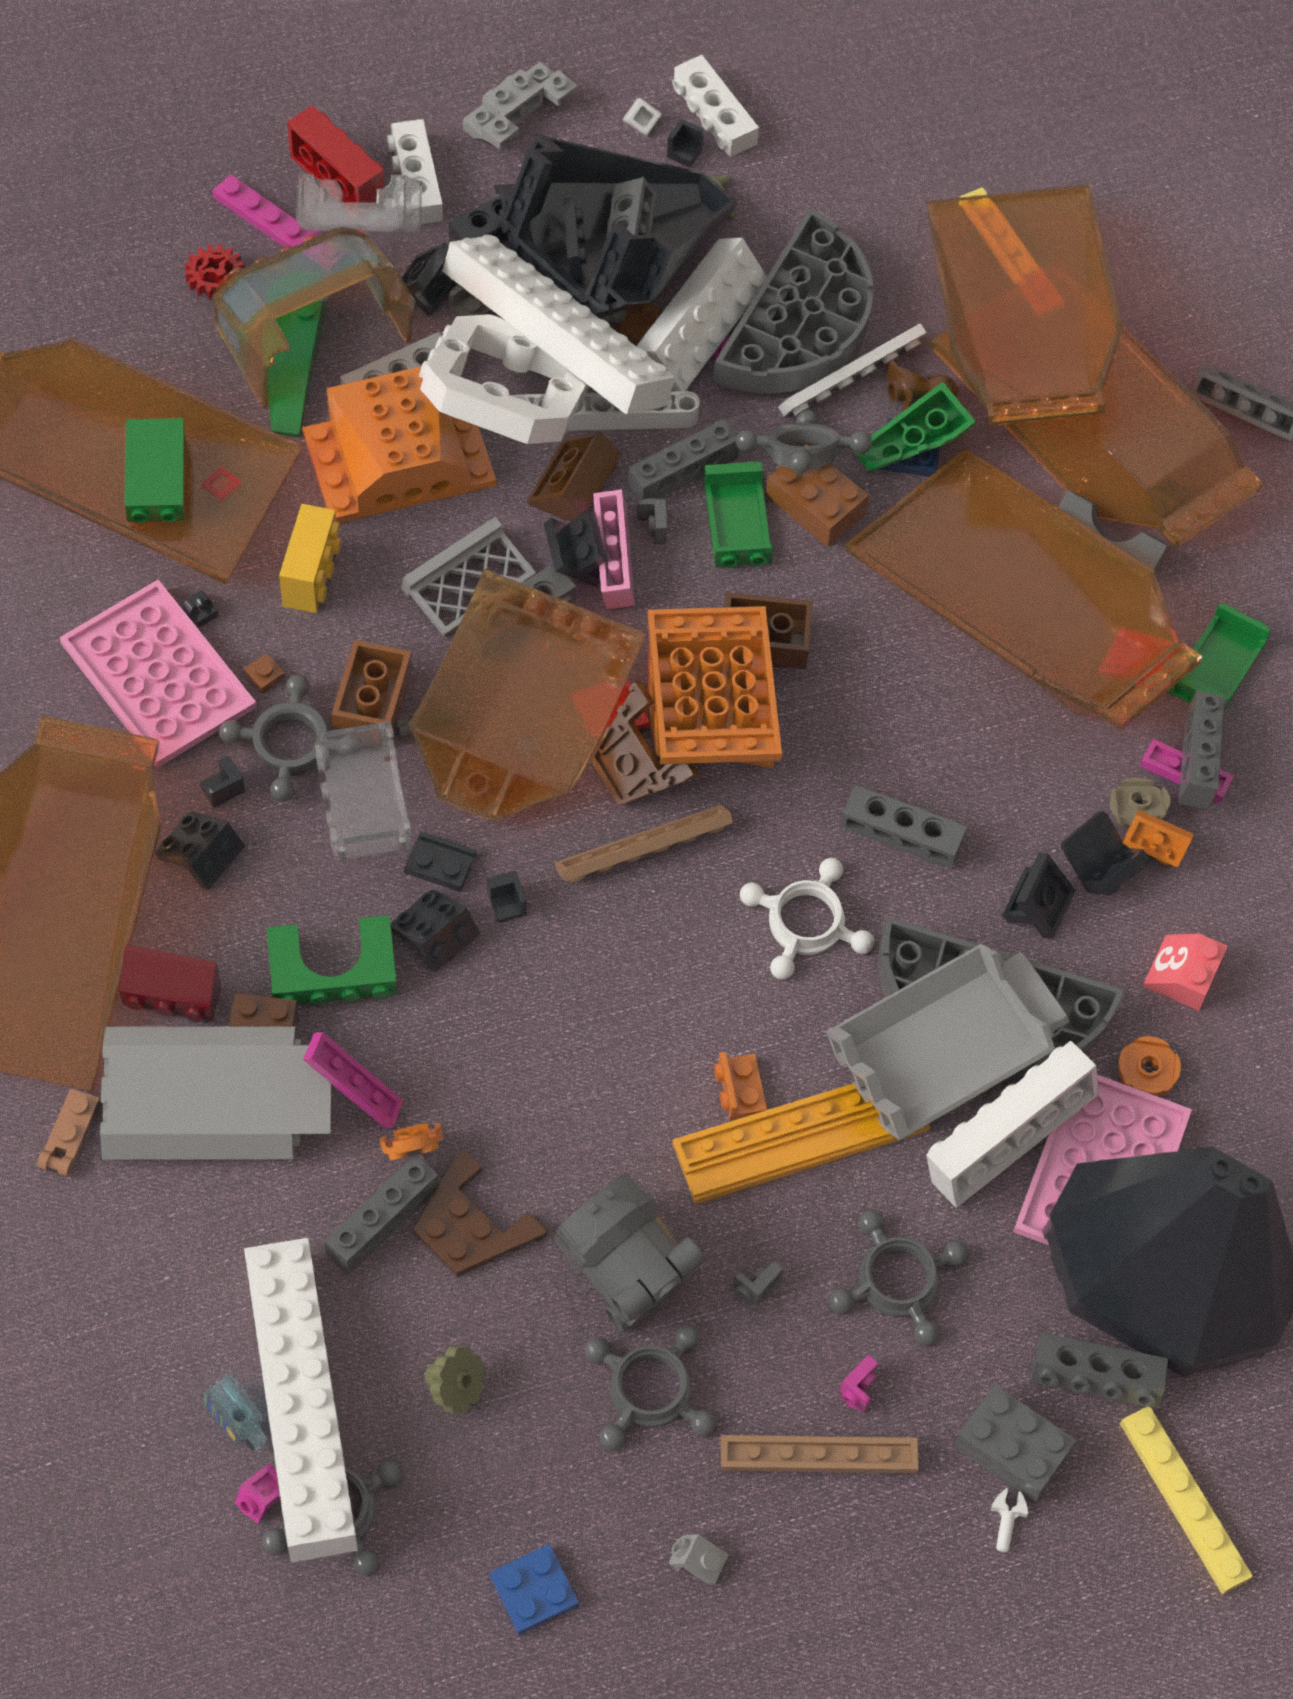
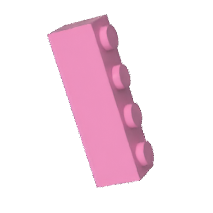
M622 489L593 493L595 512L607 556V561L599 566L601 593L606 609L635 606L628 514Z

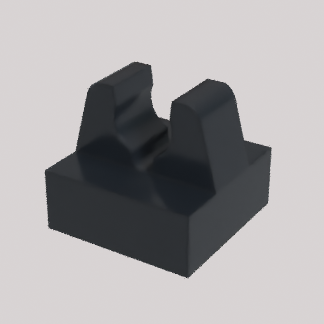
M203 590L178 604L197 628L202 627L219 616L218 609Z

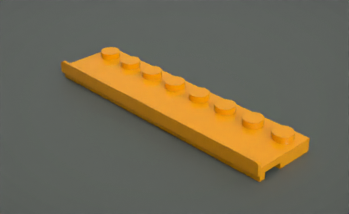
M850 1084L673 1139L672 1145L694 1204H699L899 1140L883 1129L877 1120L880 1115L872 1101L866 1103L854 1084ZM925 1125L905 1138L929 1131L930 1125Z

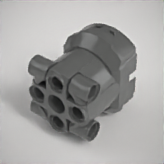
M627 1172L600 1190L570 1215L558 1227L557 1234L553 1239L565 1253L573 1270L578 1275L586 1276L609 1304L605 1312L613 1324L622 1332L664 1303L680 1286L701 1269L699 1265L705 1261L704 1255L691 1239L685 1238L682 1242L678 1239L657 1213L658 1204L650 1194L640 1189Z

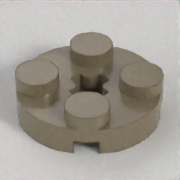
M1140 777L1128 778L1121 781L1119 787L1112 789L1109 807L1112 814L1117 818V823L1122 827L1128 828L1138 809L1164 820L1169 813L1170 795L1164 787H1162V790L1155 787L1154 781ZM1139 800L1142 804H1137L1135 802Z

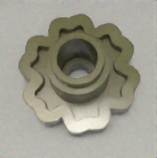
M464 1346L448 1347L445 1356L439 1355L435 1363L428 1366L425 1373V1382L430 1388L434 1403L442 1405L445 1412L454 1414L466 1413L470 1403L476 1404L478 1402L480 1394L484 1389L481 1378L484 1375L485 1368L480 1355L472 1354L471 1348Z

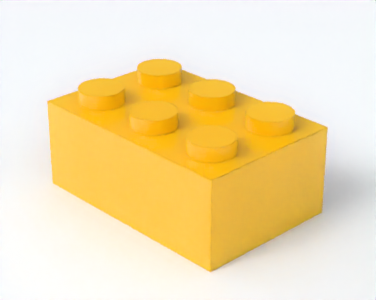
M301 503L279 574L283 607L317 613L319 604L325 602L327 595L326 580L331 579L333 576L335 564L332 560L334 555H339L342 539L338 538L340 522H336L335 510Z

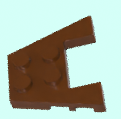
M634 681L628 689L631 692L624 704L619 705L617 709L618 715L611 727L606 728L589 757L618 806H626L700 775L693 763L666 764L662 768L635 725V720L655 703L641 681Z
M463 1148L458 1151L413 1228V1234L456 1277L490 1263L500 1255L509 1251L515 1252L519 1250V1247L534 1240H542L547 1236V1230L528 1211L505 1232H502L460 1191L482 1172V1166Z

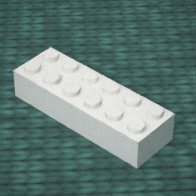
M743 238L718 239L636 346L644 350L654 361L664 365L666 370L676 377L671 391H685L749 307L767 278Z
M1072 1041L1063 1047L1059 1046L1054 1049L1049 1058L1041 1065H1035L1030 1068L1022 1080L1017 1084H1011L1006 1087L998 1099L983 1105L975 1117L968 1122L959 1124L951 1136L944 1141L935 1143L930 1148L926 1156L932 1183L956 1208L1099 1095L1096 1065Z

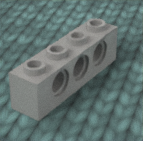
M434 333L341 376V385L422 366L423 362L428 360L431 349H435L438 338L442 337L441 333Z

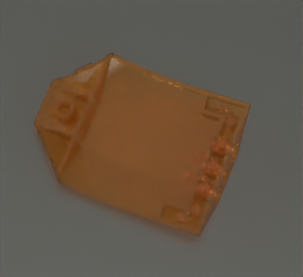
M484 569L442 664L413 718L408 723L438 799L494 823L572 791L612 715L644 642L646 633Z

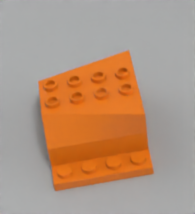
M422 366L327 388L330 421L302 427L303 436L327 509L335 510L336 522L343 523L497 486V479L479 427L444 414L433 405L420 390L423 378L419 377Z
M766 607L648 610V693L655 702L649 707L652 745L656 756H660V763L738 762L773 768L774 761H780L782 758Z

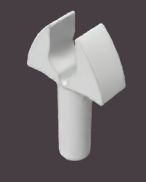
M1008 1488L998 1495L991 1507V1511L999 1512L1001 1516L996 1549L1000 1552L1009 1551L1014 1520L1017 1517L1026 1519L1028 1515L1027 1504L1021 1491L1018 1492L1016 1506L1011 1511L1008 1510L1009 1507L1005 1503Z

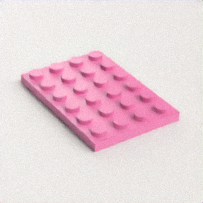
M159 579L59 637L61 645L157 768L218 732L220 726L225 721H236L257 708L253 697Z
M1097 1075L1099 1095L1048 1135L1013 1232L1049 1245L1047 1239H1044L1042 1229L1049 1221V1215L1077 1163L1178 1151L1192 1109Z

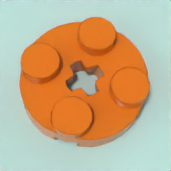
M1143 1036L1135 1039L1134 1042L1123 1048L1118 1059L1117 1070L1122 1084L1157 1097H1164L1175 1086L1179 1078L1181 1062L1177 1053L1174 1054L1167 1042L1157 1037ZM1146 1061L1152 1062V1067L1157 1068V1071L1148 1073L1141 1066H1144Z
M423 1123L393 1131L394 1138L387 1141V1137L384 1135L379 1141L382 1153L388 1154L390 1160H398L407 1157L409 1151L420 1149L421 1153H426L438 1149V1142L444 1138L440 1123H435V1129H429L428 1123Z

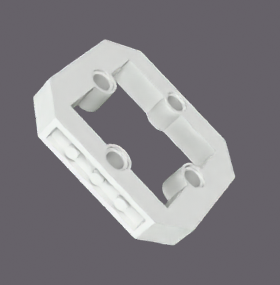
M493 315L457 316L451 326L446 325L442 337L438 338L435 349H431L428 360L423 362L419 377L423 378L420 390L440 412L525 444L562 441L589 387L588 384L506 320ZM472 348L503 360V365L512 371L523 373L531 370L550 377L542 407L509 395L508 389L499 383L485 382L481 385L459 377L463 373L470 349Z

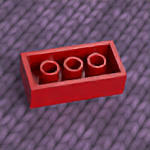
M311 105L287 121L290 157L360 222L385 205L384 169L382 165L376 160L373 161L359 144L352 142L346 132L341 128H337L324 112H319Z

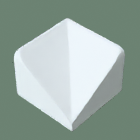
M637 98L623 118V121L647 136L662 113L643 99Z

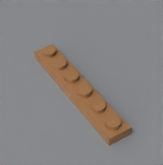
M718 805L554 862L557 874L565 882H576L584 879L586 874L595 871H608L617 863L637 861L643 854L663 852L669 848V845L678 842L687 843L694 841L698 835L706 832L717 833L725 828L724 826L733 823L731 813L722 805Z
M721 1435L720 1438L721 1471L917 1473L919 1470L917 1438Z

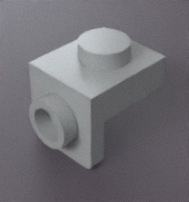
M699 1534L682 1535L672 1547L673 1555L669 1565L674 1568L683 1567L705 1583L715 1584L729 1554Z

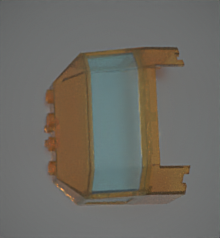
M337 227L317 236L310 235L301 243L294 246H285L276 254L269 257H260L251 265L231 270L228 275H225L214 293L213 323L262 408L268 406L269 368L275 363L273 357L280 350L286 353L290 349V344L275 319L318 300L320 303L329 299L328 295L364 280L383 313L390 315L406 343L411 342L415 300L398 271L366 235L364 230Z

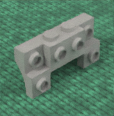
M541 62L526 73L520 69L515 74L506 77L496 88L485 93L482 97V105L463 118V130L472 138L486 140L500 150L503 148V143L513 135L515 137L519 136V128L516 125L543 105V97L559 106L564 97L571 92L574 94L577 92V84L560 70L553 73Z

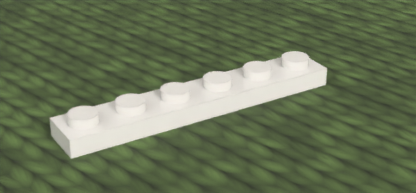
M921 323L786 399L778 407L784 417L792 412L795 416L798 415L801 411L809 408L807 403L814 399L817 403L825 400L832 395L830 390L837 386L842 390L854 382L853 377L858 374L865 377L877 369L875 365L883 361L884 365H886L892 359H896L899 356L897 352L905 349L906 352H909L920 345L919 339L926 333Z

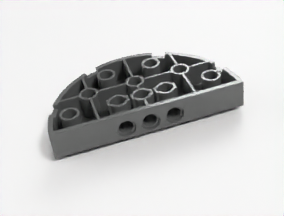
M809 208L716 359L713 383L726 388L751 393L771 394L796 391L807 388L841 369L854 357L865 338L873 303V280L869 265L861 249L851 237L847 238L839 230V225Z
M887 916L882 930L878 954L879 977L885 998L979 944ZM996 950L1001 955L1003 962L1014 956ZM1028 960L1064 1010L1069 1020L1068 1024L1053 1032L1052 1041L1055 1049L1059 1046L1063 1047L1072 1041L1084 1054L1087 1053L1106 1030L1120 1003L1124 989ZM1051 1053L1003 1081L1022 1080L1030 1068L1035 1065H1041L1049 1058Z

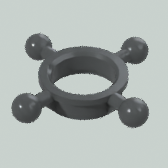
M803 410L797 415L796 424L778 427L772 430L769 435H757L750 429L740 431L736 436V445L744 452H750L757 446L763 447L772 456L775 463L788 467L797 474H804L809 469L823 467L832 463L844 448H851L858 454L868 452L872 446V438L865 431H857L852 436H839V433L833 428L819 425L818 417L813 411Z
M300 674L293 675L287 680L286 689L290 694V701L268 708L259 716L254 728L241 727L234 720L225 721L219 728V736L225 743L234 744L240 739L252 741L255 751L270 769L279 773L278 778L272 782L270 787L271 795L278 801H287L294 794V785L290 781V775L299 774L311 769L320 760L324 750L330 747H338L345 754H354L361 747V738L354 731H345L340 736L327 735L326 724L321 715L313 708L301 704L302 697L308 693L310 684L308 679ZM289 720L306 723L314 730L317 736L314 747L306 755L296 759L276 757L268 751L264 744L267 732L274 725Z
M876 1210L864 1211L859 1217V1227L865 1234L871 1235L876 1246L865 1255L861 1262L858 1275L859 1287L850 1291L844 1288L835 1289L828 1299L830 1308L838 1314H844L852 1309L854 1302L865 1298L874 1309L885 1315L893 1317L911 1316L916 1325L914 1336L917 1342L924 1346L933 1345L939 1339L940 1330L936 1323L927 1320L923 1310L931 1303L938 1288L937 1268L946 1264L952 1266L964 1264L968 1259V1248L960 1241H951L945 1246L943 1252L931 1255L923 1245L912 1239L904 1237L886 1238L882 1231L884 1225L882 1215ZM894 1251L905 1252L916 1257L924 1266L927 1274V1284L923 1291L917 1296L906 1300L893 1299L881 1293L875 1286L871 1274V1268L879 1257Z
M689 1323L680 1325L675 1332L676 1342L670 1350L658 1346H643L632 1350L624 1357H618L610 1351L609 1343L601 1337L591 1338L586 1343L585 1355L591 1362H604L614 1369L610 1378L609 1390L612 1403L620 1417L614 1424L606 1425L601 1430L599 1439L604 1448L608 1450L621 1448L626 1438L625 1431L631 1423L641 1427H660L674 1421L680 1415L691 1422V1428L697 1435L708 1436L714 1432L717 1425L715 1416L710 1411H697L688 1405L691 1392L690 1377L685 1366L679 1360L686 1349H692L698 1345L700 1332L696 1326ZM643 1360H657L668 1365L675 1372L679 1381V1391L675 1399L666 1407L658 1410H644L633 1405L626 1398L621 1384L625 1372L633 1364Z
M394 1460L382 1462L377 1469V1474L365 1480L355 1472L345 1468L347 1483L351 1484L359 1492L362 1499L361 1512L354 1522L358 1551L352 1552L354 1554L353 1567L362 1576H370L379 1568L380 1560L377 1553L366 1549L360 1539L368 1531L373 1521L375 1507L372 1491L382 1485L388 1487L395 1486L403 1478L402 1466ZM278 1528L269 1529L262 1537V1547L270 1555H279L288 1546L285 1528L282 1530Z

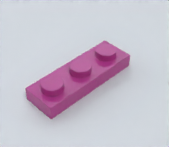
M1153 739L1141 760L1140 767L1180 785L1182 752ZM1219 769L1218 791L1213 801L1221 804L1233 780V775Z

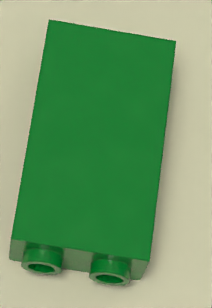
M184 418L126 419L124 506L128 522L164 521L172 523L185 520L184 444H186Z
M762 462L705 465L704 488L714 567L733 568L740 565L762 566L772 563L773 545L770 543L763 494Z
M1220 603L1214 617L1184 664L1172 676L1167 692L1190 704L1196 690L1225 697V710L1265 647L1271 628L1262 621L1252 619L1241 613L1233 606Z

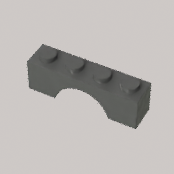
M1067 491L1051 520L1058 524L1056 528L1058 531L1070 537L1073 533L1083 538L1080 543L1095 551L1097 547L1107 552L1105 557L1117 564H1121L1122 561L1132 566L1130 571L1142 578H1145L1146 575H1156L1172 547L1170 544L1148 532H1141L1135 538L1123 542L1110 538L1099 525L1097 518L1098 504L1075 491Z

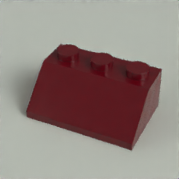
M125 945L119 987L122 1004L134 1010L146 1008L155 1010L164 1016L176 1014L185 1016L194 1022H202L203 1020L212 1022L222 989L217 962Z

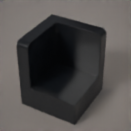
M680 118L668 136L667 158L691 168L703 150L704 129Z
M229 755L218 760L219 773L200 782V786L213 808L245 792L243 776Z
M516 870L487 878V894L498 922L527 915V900Z

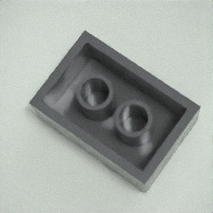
M994 1384L959 1432L954 1447L1036 1503L1071 1453L1076 1440Z

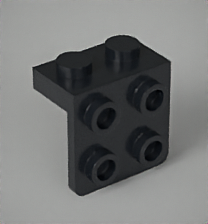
M1104 811L1095 813L1061 843L1062 851L1087 893L1101 895L1115 893L1119 890L1120 884L1123 881L1139 873L1141 866L1149 860L1143 849L1127 848L1123 844L1121 836L1108 814Z
M190 812L180 820L177 827L162 841L159 848L155 851V855L159 860L186 867L200 887L209 890L244 849L245 844L229 822Z
M430 890L423 894L418 901L406 911L400 913L390 924L392 932L418 947L428 967L435 972L480 935L467 907L436 890Z

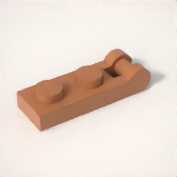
M70 1088L46 1146L39 1155L38 1168L43 1170L51 1168L57 1170L59 1175L66 1177L71 1174L101 1104L100 1097ZM58 1151L64 1153L65 1156L58 1158L55 1157V1154Z

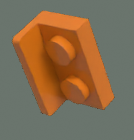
M1138 809L1130 827H1128L1125 833L1123 844L1129 848L1143 849L1147 855L1156 858L1158 862L1178 868L1192 841L1193 833Z
M720 1052L718 1063L714 1064L716 1082H722L723 1092H720L722 1110H728L730 1121L766 1111L767 1106L755 1054L727 1058L726 1052Z

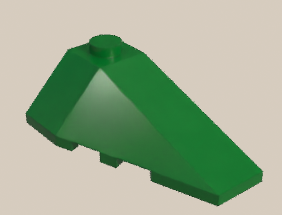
M942 382L871 435L872 446L868 452L863 454L855 453L853 450L852 452L864 467L871 472L953 442L977 423Z

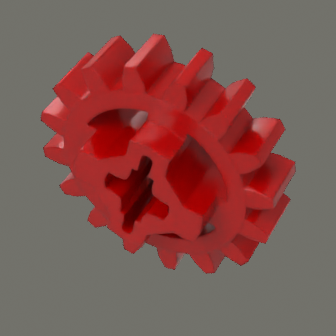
M208 244L207 250L204 251L200 247L197 248L198 255L190 254V262H185V279L189 283V289H196L197 296L199 297L206 293L208 300L213 295H217L220 300L223 293L232 296V288L239 290L241 288L240 282L245 281L244 262L241 261L239 253L233 255L232 247L225 251L222 244H219L217 249H213L212 245Z

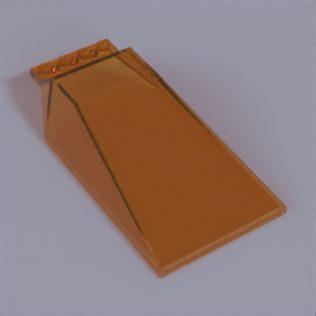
M1082 184L926 201L950 350L984 410H987L989 425H1006L1008 423L1035 422L1037 420L1104 414L1103 389L1122 334V321L1090 185Z
M1057 260L1052 261L933 338L930 342L932 350L1066 492L1068 490L1075 491L1098 504L1097 518L1159 528L1178 548L1259 492L1263 487V483L1244 464L1231 432Z
M71 337L68 341L10 352L0 350V479L219 582L227 584L301 454L303 446ZM184 418L186 444H184L185 520L172 523L164 521L128 522L124 506L126 419ZM221 466L239 479V484L222 499L201 485ZM221 473L210 484L222 492L233 481Z
M966 448L845 543L846 551L1075 715L1099 716L1120 731L1201 663V654L1179 640L1156 580L1155 571Z
M41 715L34 744L0 772L1 1073L93 1092L102 1058L105 1029L110 1027L119 992L125 945H131L161 829L153 768L160 744L158 739Z

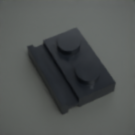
M420 832L418 840L414 844L404 866V873L461 892L471 870V865L476 858V850Z

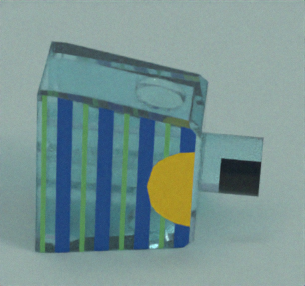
M229 1373L204 1392V1407L233 1443L236 1444L243 1439L252 1452H255L268 1442L269 1439L259 1428L262 1424V1414L232 1373ZM237 1416H243L246 1418V1420L243 1422H237L234 1418Z

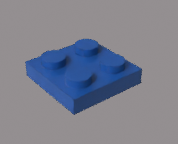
M550 1544L489 1572V1577L518 1635L579 1606V1602Z

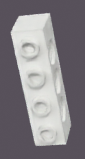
M702 55L675 67L672 83L676 93L684 97L690 111L698 115L704 129L711 132L720 149H724L729 157H732L757 145L759 127Z
M423 119L392 123V135H387L389 151L395 152V156H392L394 173L399 172L400 177L396 178L399 194H404L405 199H401L403 215H409L411 226L443 221V205Z

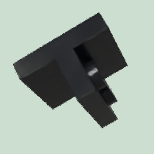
M443 242L416 255L389 295L396 302L408 297L427 316L433 314L455 282L442 271L449 246Z
M587 509L569 524L553 518L545 522L544 528L555 572L595 587L601 583L599 566L607 561V556L596 512Z
M1038 853L1032 868L1025 867L1002 916L1008 923H1031L1043 938L1053 939L1076 890L1048 853Z

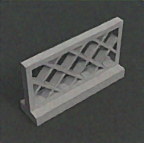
M496 517L403 577L402 591L407 597L411 596L443 637L459 628L463 618L536 575L534 569L501 530L502 525ZM500 541L507 549L506 557L489 554L490 546ZM472 558L485 560L483 572L467 570V561ZM488 561L505 563L503 575L486 573ZM508 564L520 566L525 574L519 578L507 576ZM449 573L462 575L460 587L443 585L444 577ZM465 576L482 578L481 589L463 588ZM485 579L501 581V590L497 593L484 591ZM425 589L439 590L437 602L425 601L419 593ZM442 591L458 593V605L441 603ZM462 594L479 597L478 605L474 608L462 607ZM439 610L456 612L455 621L445 626L438 617Z

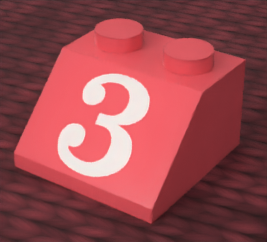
M1202 934L1166 935L1143 987L1199 1011L1228 946Z

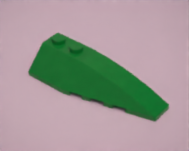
M298 278L273 291L264 332V348L271 433L274 435L300 438L328 305L327 281Z

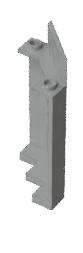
M979 944L827 1030L826 1033L842 1067L847 1065L855 1078L853 1084L866 1103L872 1101L878 1110L880 1117L877 1120L883 1129L898 1140H901L1051 1053L1055 1049L1052 1041L1053 1032L1068 1024L1069 1020L1064 1010L1024 954L1020 952L1003 962L1001 955L996 950H991L983 944Z
M106 1027L102 1058H104V1077H102L101 1086L103 1122H100L102 1160L293 1159L294 1147H300V1134H330L331 1083L303 1060L309 1045H302V1040L296 1039L295 1027Z

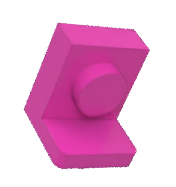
M867 1355L842 1381L839 1390L842 1393L841 1397L844 1402L853 1409L858 1408L861 1412L868 1408L871 1400L863 1391L867 1390L877 1378L874 1373L878 1363L870 1355Z
M268 1464L241 1485L235 1503L242 1513L249 1516L255 1523L261 1522L267 1509L281 1500L277 1470L271 1464Z

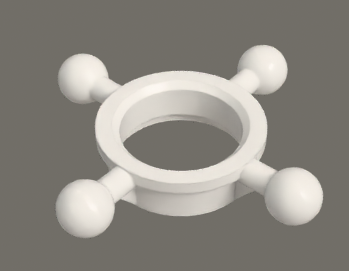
M827 858L822 861L819 867L821 875L819 882L810 880L798 881L787 886L779 895L769 896L763 892L760 885L753 882L747 883L741 888L740 899L745 905L753 907L760 904L770 909L769 926L771 933L776 941L785 948L783 954L775 957L770 965L771 973L777 979L785 980L793 975L795 970L793 959L796 953L801 955L819 954L833 947L839 939L850 943L852 949L858 954H867L874 948L875 940L870 932L866 930L853 932L844 926L845 916L840 900L834 891L829 888L831 883L837 881L843 874V866L839 860ZM809 895L817 897L830 907L834 916L833 925L820 936H798L784 925L781 918L783 906L797 896Z

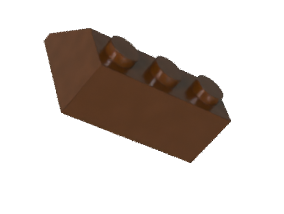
M601 431L564 438L526 502L532 507L565 521L577 518L587 509L591 510V505L594 502L593 493L603 491L604 483L608 476L616 469V463L622 453Z

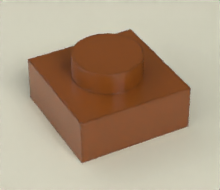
M267 653L243 668L244 675L262 694L285 678V672Z

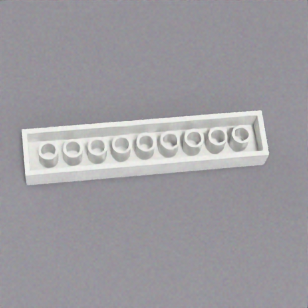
M492 235L464 238L463 240L450 242L442 269L446 275L623 413L628 415L666 406L676 377L667 371L664 365L650 358L644 350L637 348L629 342L626 336L612 329L608 322L599 319L590 312L588 307L574 300L570 293L561 290L553 284L550 278L544 277L536 271L533 265L519 258L515 251L506 248Z
M308 1238L244 1248L290 1561L292 1563L358 1551Z

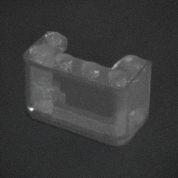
M297 173L296 219L299 226L303 229L325 235L392 237L413 236L420 229L422 212V181L406 175H391L389 185L383 189H377V203L343 202L342 188L337 182L329 179H318L313 174Z
M391 721L320 732V743L315 744L318 773L324 772L326 782H321L320 784L323 800H329L330 810H325L330 830L333 856L339 855L340 861L411 850L412 832L404 804L396 750L392 740L394 735Z

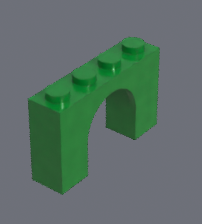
M390 916L359 918L362 946L360 958L357 964L348 972L331 977L318 975L308 969L303 963L297 924L267 927L273 998L297 1001L298 1006V1004L308 1003L324 1005L329 1001L338 1000L355 1002L360 998L368 997L385 999L391 995H397Z

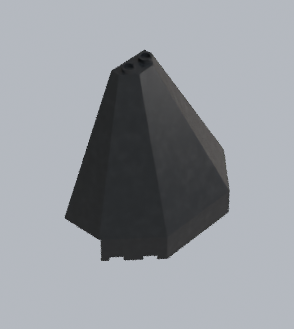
M538 134L535 135L531 148L527 150L516 183L494 185L495 193L499 194L503 209L499 210L503 233L508 234L510 244L508 249L515 251L519 258L533 265L535 270L544 277L550 278L553 284L561 290L570 293L574 300L588 307L590 312L599 319L652 302L729 217L737 204V200L704 172ZM644 177L657 194L651 235L634 236L620 223L612 224L607 237L608 219L610 218L612 207L611 199L614 194L615 185ZM574 197L576 207L582 208L584 224H581V227H583L586 244H583V247H585L587 264H583V276L572 277L567 258L563 199Z
M1214 1147L1077 1163L1049 1215V1221L1042 1229L1044 1239H1047L1052 1253L1051 1259L1058 1280L1061 1281L1066 1295L1065 1301L1069 1312L1140 1353L1168 1358L1167 1368L1182 1377L1210 1368L1215 1369L1235 1364L1238 1361L1253 1357L1254 1359L1263 1357L1274 1345L1278 1344L1293 1314V1252L1273 1180Z

